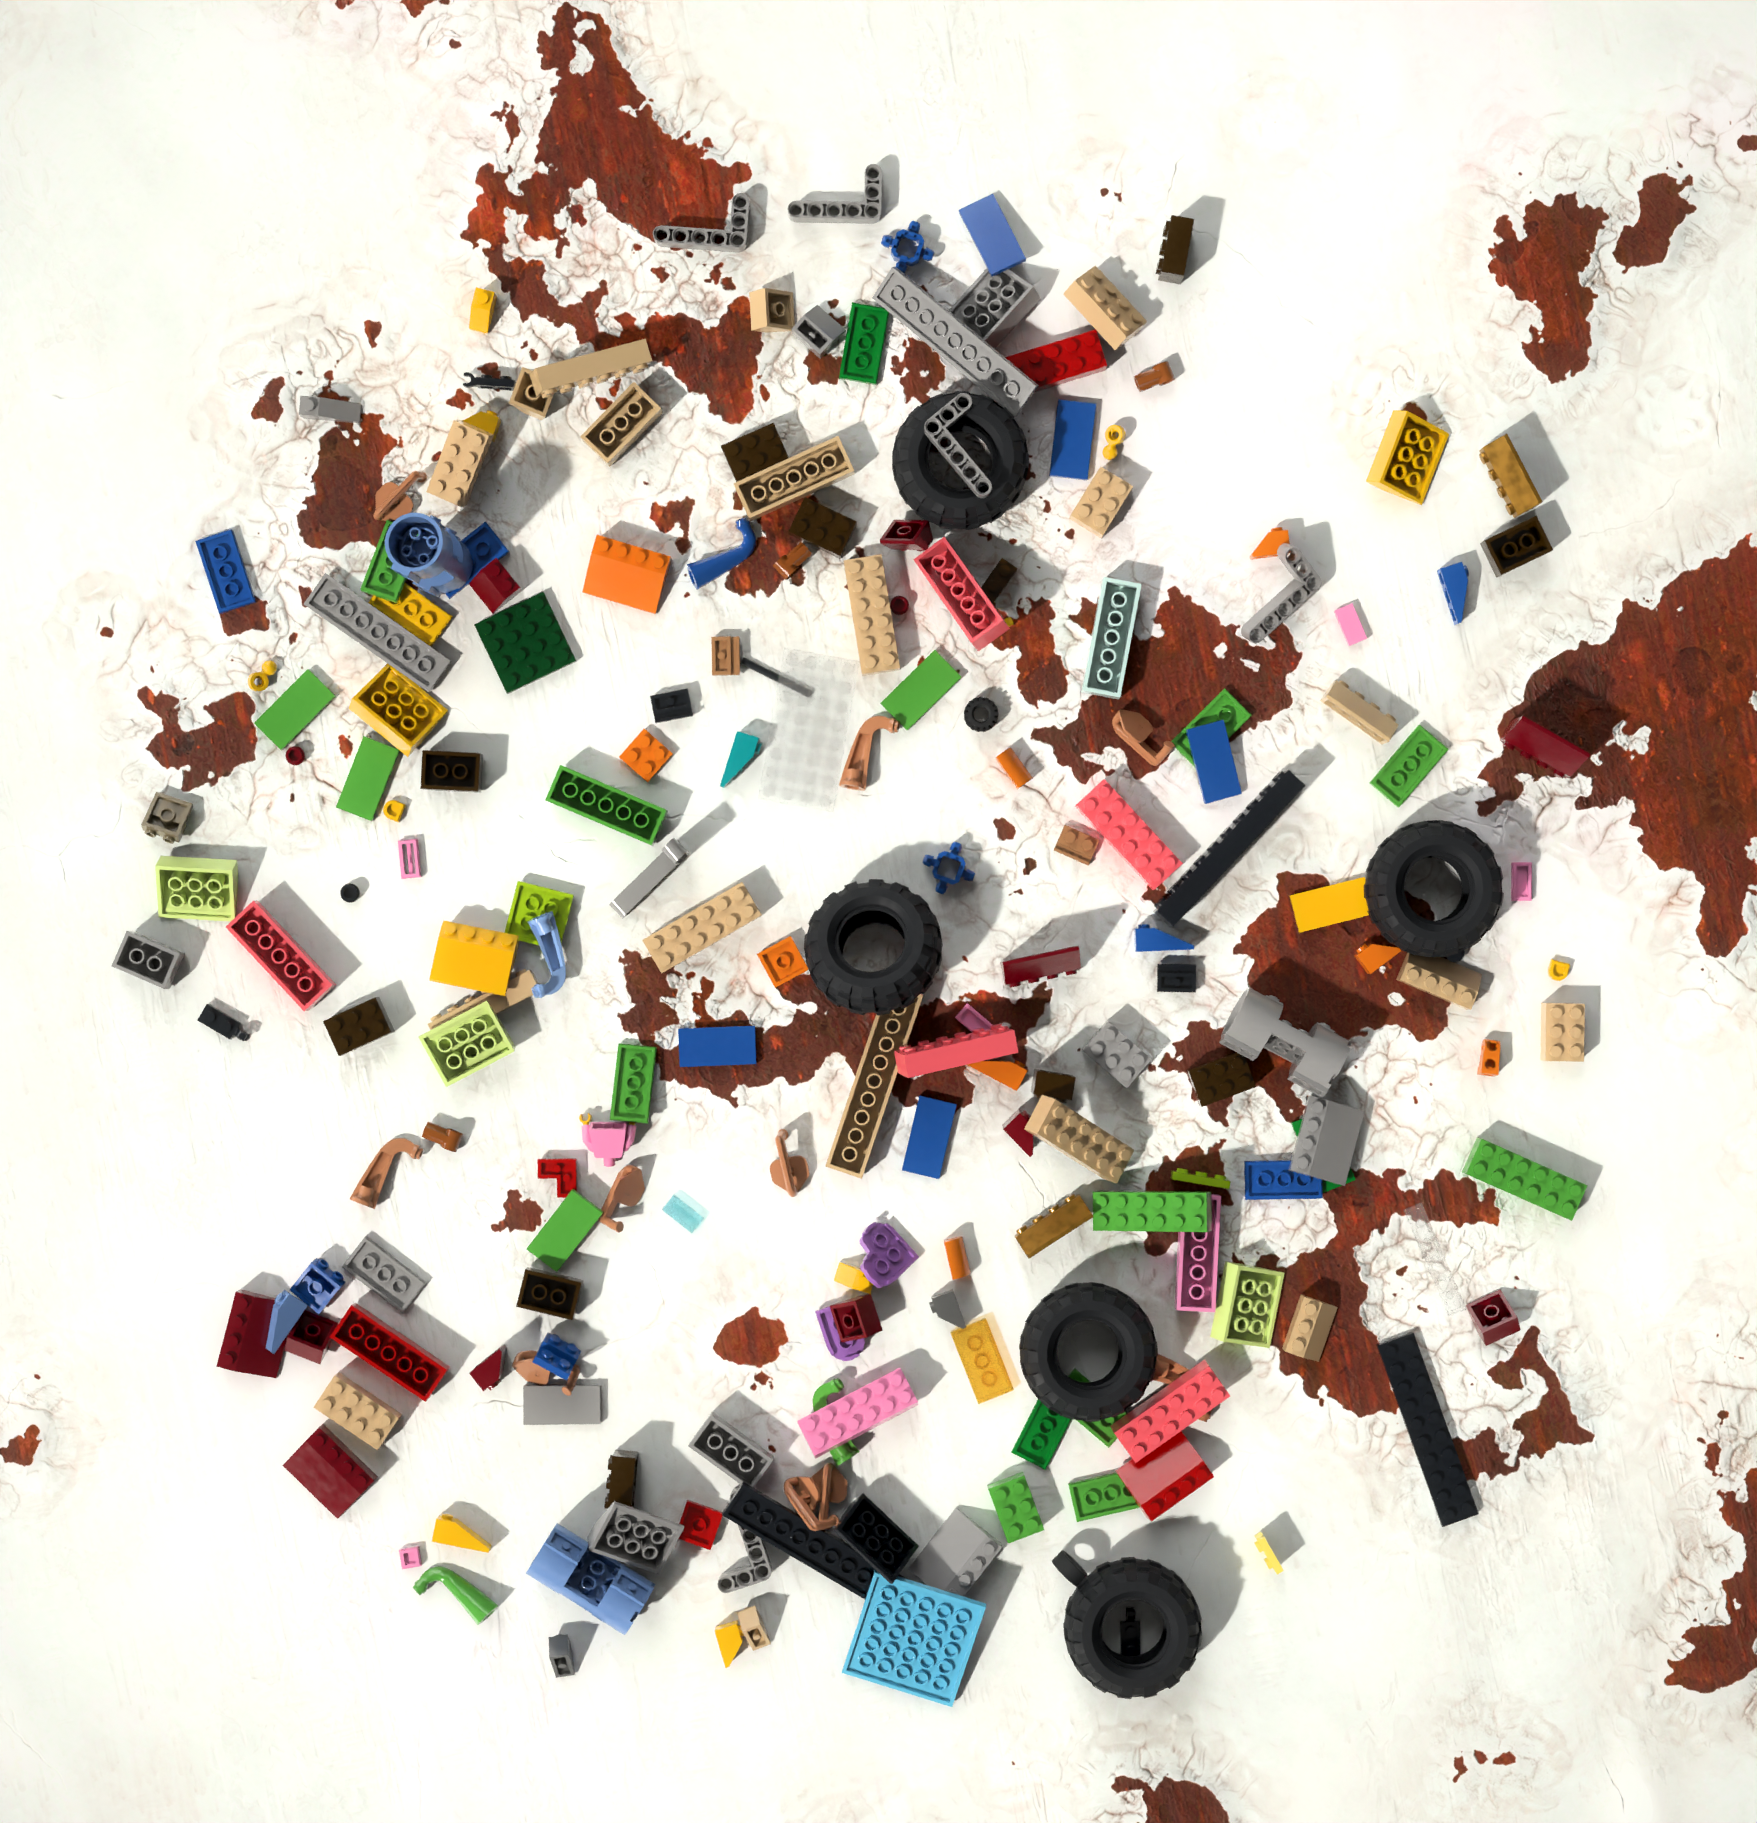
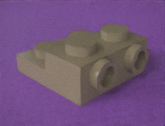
M156 791L141 824L143 831H145L144 833L153 838L156 835L161 836L167 843L173 844L174 841L179 843L187 827L186 822L192 811L193 804Z

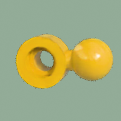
M1111 425L1106 429L1105 438L1109 444L1103 448L1102 454L1107 460L1116 458L1118 454L1116 445L1121 444L1125 439L1126 433L1122 426ZM1116 432L1119 433L1118 438L1115 436Z
M270 660L265 661L262 664V672L252 673L248 678L250 689L253 691L265 690L269 684L268 676L274 675L277 671L276 663ZM256 678L259 680L258 685L254 682Z

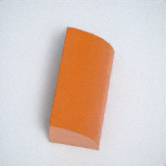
M1011 747L995 758L1017 790L1033 779Z
M959 1236L944 1240L952 1279L955 1280L970 1275L971 1272L963 1237Z

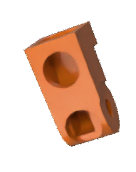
M1483 1039L1477 1075L1492 1077L1499 1075L1500 1041Z

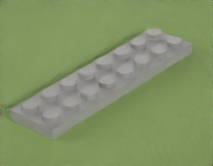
M326 573L304 602L305 606L429 693L452 662Z

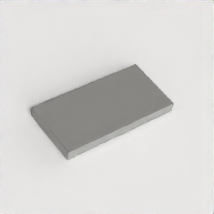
M367 1236L362 1239L342 1266V1268L402 1314L427 1283Z
M524 1385L523 1425L601 1424V1385H575L570 1396L565 1395L562 1391V1387L566 1385Z

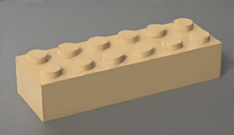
M646 339L535 368L530 374L536 397L542 396L544 399L554 396V393L558 391L561 394L570 392L576 386H579V389L588 387L594 381L600 384L607 382L613 376H615V379L625 377L631 371H633V374L643 372L652 362Z
M839 436L733 484L751 522L854 475V469Z
M882 554L844 560L862 676L900 670Z
M741 882L642 941L660 972L665 973L761 917L762 914L744 883Z
M1044 1095L1041 1096L1024 1128L1099 1177L1116 1184L1134 1152V1149L1061 1102Z

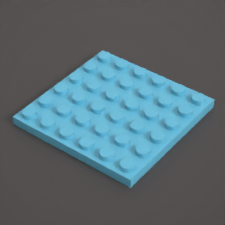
M875 1570L842 1673L952 1707L986 1609V1603L899 1576L890 1584Z

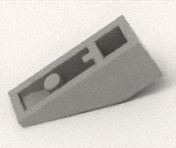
M300 395L299 415L303 419L360 423L362 404Z

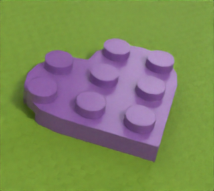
M874 1222L865 1228L859 1240L860 1245L866 1252L860 1269L867 1280L877 1288L893 1283L919 1258L897 1231L887 1223Z
M830 1306L816 1310L815 1313L830 1354L842 1361H850L857 1358L863 1351L864 1338L841 1342Z

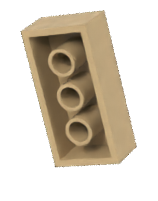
M1096 265L1077 278L1063 294L1114 350L1135 336L1147 323L1144 317Z
M633 382L580 437L610 467L663 411Z
M460 419L454 420L426 492L457 506H467L494 434Z
M340 1372L334 1375L313 1407L376 1450L383 1445L402 1416L400 1412Z

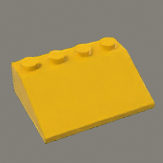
M1393 410L1366 482L1381 490L1422 505L1449 433L1409 411Z
M388 663L352 698L349 706L351 711L407 757L424 741L448 712L445 707L416 683Z
M443 920L429 980L505 996L519 948V936Z

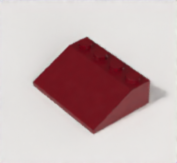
M1524 716L1510 720L1500 738L1504 747L1512 751L1513 749L1519 751V755L1527 760L1531 758L1537 761L1536 765L1543 769L1549 768L1553 770V774L1561 779L1571 777L1591 755Z
M1079 946L1000 962L1005 985L1009 984L1011 988L1020 986L1021 981L1028 980V983L1039 982V978L1047 976L1048 980L1057 978L1058 973L1065 972L1066 976L1076 974L1077 969H1081Z
M242 1289L235 1292L216 1367L235 1372L277 1378L288 1335L275 1354L266 1349L275 1298Z
M324 1424L319 1426L282 1465L337 1519L378 1478Z

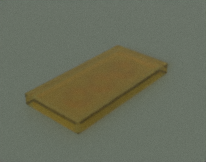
M986 1318L968 1324L964 1329L958 1328L950 1332L978 1404L1014 1390Z

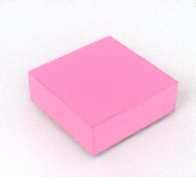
M419 1546L399 1550L402 1569L422 1566Z

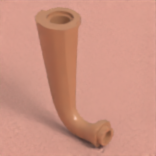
M875 716L863 723L848 755L839 783L840 787L860 791L866 790L867 770L873 735L879 729H886L890 733L898 732L899 721H896L894 718L889 719L883 716Z
M403 1138L387 1142L368 1166L353 1191L350 1200L375 1209L394 1156L398 1152H406L412 1159L419 1160L423 1153V1149L420 1148L421 1146L415 1145Z
M1158 1354L1155 1365L1156 1371L1152 1380L1170 1384L1189 1371V1369ZM1212 1410L1200 1417L1199 1420L1207 1422L1211 1418Z

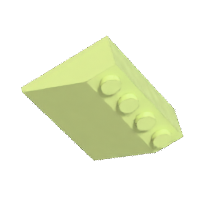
M160 856L155 865L159 917L232 921L236 917L238 891L237 860Z
M488 1001L418 1036L446 1087L515 1051V1045Z
M1225 1261L1210 1337L1223 1342L1270 1348L1285 1273Z

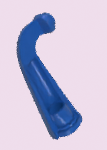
M746 517L736 520L735 526L743 535V542L739 547L687 564L689 577L696 590L732 570L752 554L756 546V536L751 528L750 521Z

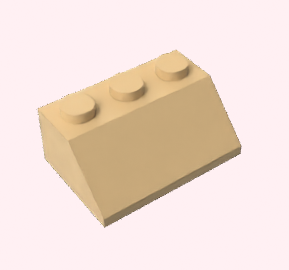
M1301 1294L1282 1349L1299 1357L1319 1362L1338 1307Z

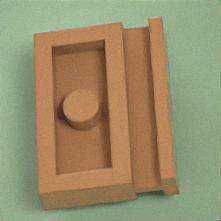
M711 637L712 676L740 675V637Z
M1064 825L1053 851L1089 866L1100 840Z

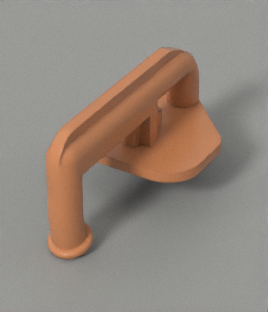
M413 471L399 486L394 482L385 483L375 495L376 511L373 515L374 518L381 521H395L400 516L411 513L414 504L406 492L417 481L424 482L427 479L426 473Z
M1120 709L1112 719V725L1116 734L1153 766L1159 765L1175 747L1171 741H1165L1164 747L1158 753L1151 749L1144 740L1153 731V727L1140 713Z
M781 1129L775 1138L780 1159H776L771 1163L770 1174L774 1184L786 1190L790 1197H795L809 1177L810 1172L804 1157L799 1155L788 1156L785 1140L788 1138V1132L785 1129Z
M634 1165L625 1166L618 1173L601 1208L604 1212L599 1217V1221L618 1233L623 1231L624 1224L621 1221L616 1222L612 1220V1213L617 1203L632 1207L640 1201L645 1190L641 1169Z
M530 1350L518 1353L514 1358L512 1367L526 1381L537 1385H546L549 1381L550 1371L533 1363L537 1352ZM576 1364L569 1375L566 1386L562 1387L563 1393L567 1396L572 1394L580 1374V1368Z
M831 1462L826 1463L823 1468L811 1477L820 1490L819 1521L828 1519L830 1502L840 1503L847 1496L848 1481Z
M797 1476L785 1481L784 1493L810 1530L819 1531L837 1526L839 1519L836 1515H831L830 1518L819 1521L813 1512L820 1499V1490L811 1477Z

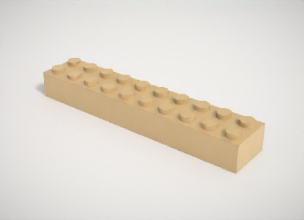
M923 995L917 996L914 1000L915 1002L904 1009L899 1007L891 1010L890 1014H876L825 1167L862 1179L898 1072L894 1051L900 1050V1046L907 1045Z

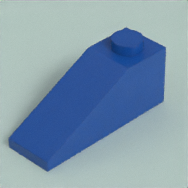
M1462 562L1437 570L1454 625L1462 622L1468 584V568L1466 565L1463 566Z
M1150 924L1138 925V929H1134L1135 952L1194 949V945L1156 928H1150Z

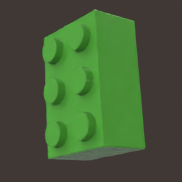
M1023 1472L987 1485L1008 1543L1044 1530Z

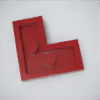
M577 1158L537 1159L538 1179L557 1178V1198H566L572 1189L577 1191Z

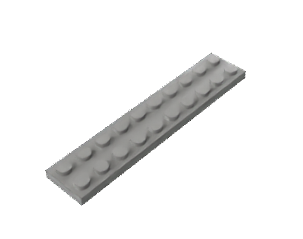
M897 267L891 268L872 299L1003 408L1006 407L1014 417H1017L1039 385Z

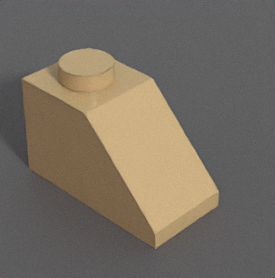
M756 1606L747 1607L737 1612L742 1632L753 1651L771 1644Z

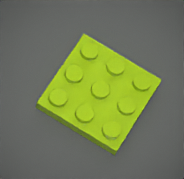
M517 881L504 933L518 935L519 941L539 945L527 921L553 911L562 945L574 895Z

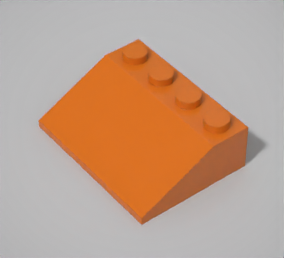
M596 535L582 593L656 614L672 558L671 556Z

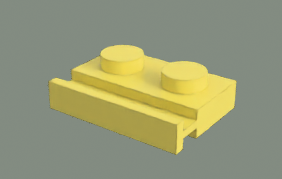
M1259 1532L1254 1535L1257 1539L1254 1544L1259 1552L1263 1551L1267 1558L1264 1561L1268 1568H1273L1277 1574L1284 1571L1263 1534Z

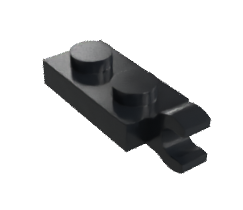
M469 372L464 373V377L471 378L469 383H463L465 388L477 387L480 389L513 391L516 384L515 380H512V377L500 376V379L493 378L492 375H481V377L475 378Z
M206 1004L197 1020L230 1040L235 1036L242 1041H247L250 1034L239 1028L241 1022L210 1004Z
M1126 1607V1621H1120V1654L1125 1656L1140 1655V1621H1135L1134 1607Z

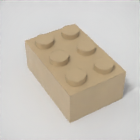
M1100 466L1069 519L1102 538L1133 486Z
M1541 1003L1540 1060L1584 1062L1585 1004Z

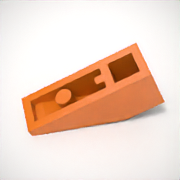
M984 1060L967 1064L1016 1091L1027 1073V1070L1024 1069L1025 1064L1017 1060L1014 1063L1011 1061Z

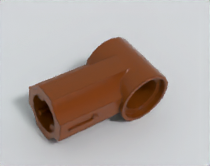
M1168 361L1159 363L1152 367V369L1134 376L1139 392L1157 385L1162 386L1175 380Z
M800 542L787 555H783L778 559L773 567L787 580L812 553Z
M427 1122L422 1137L440 1144L444 1149L456 1152L463 1134L456 1130L446 1129Z

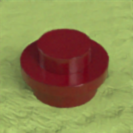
M896 596L890 602V609L896 615H903L909 609V602L903 596Z
M297 746L290 747L286 752L287 762L291 765L303 763L305 759L303 749Z

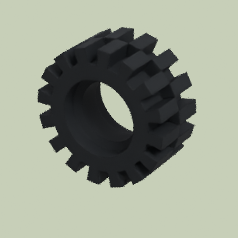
M987 697L974 698L968 702L964 710V720L967 726L976 732H986L992 729L999 716L997 706ZM979 707L987 709L989 713L988 719L984 722L977 721L974 718L975 709Z

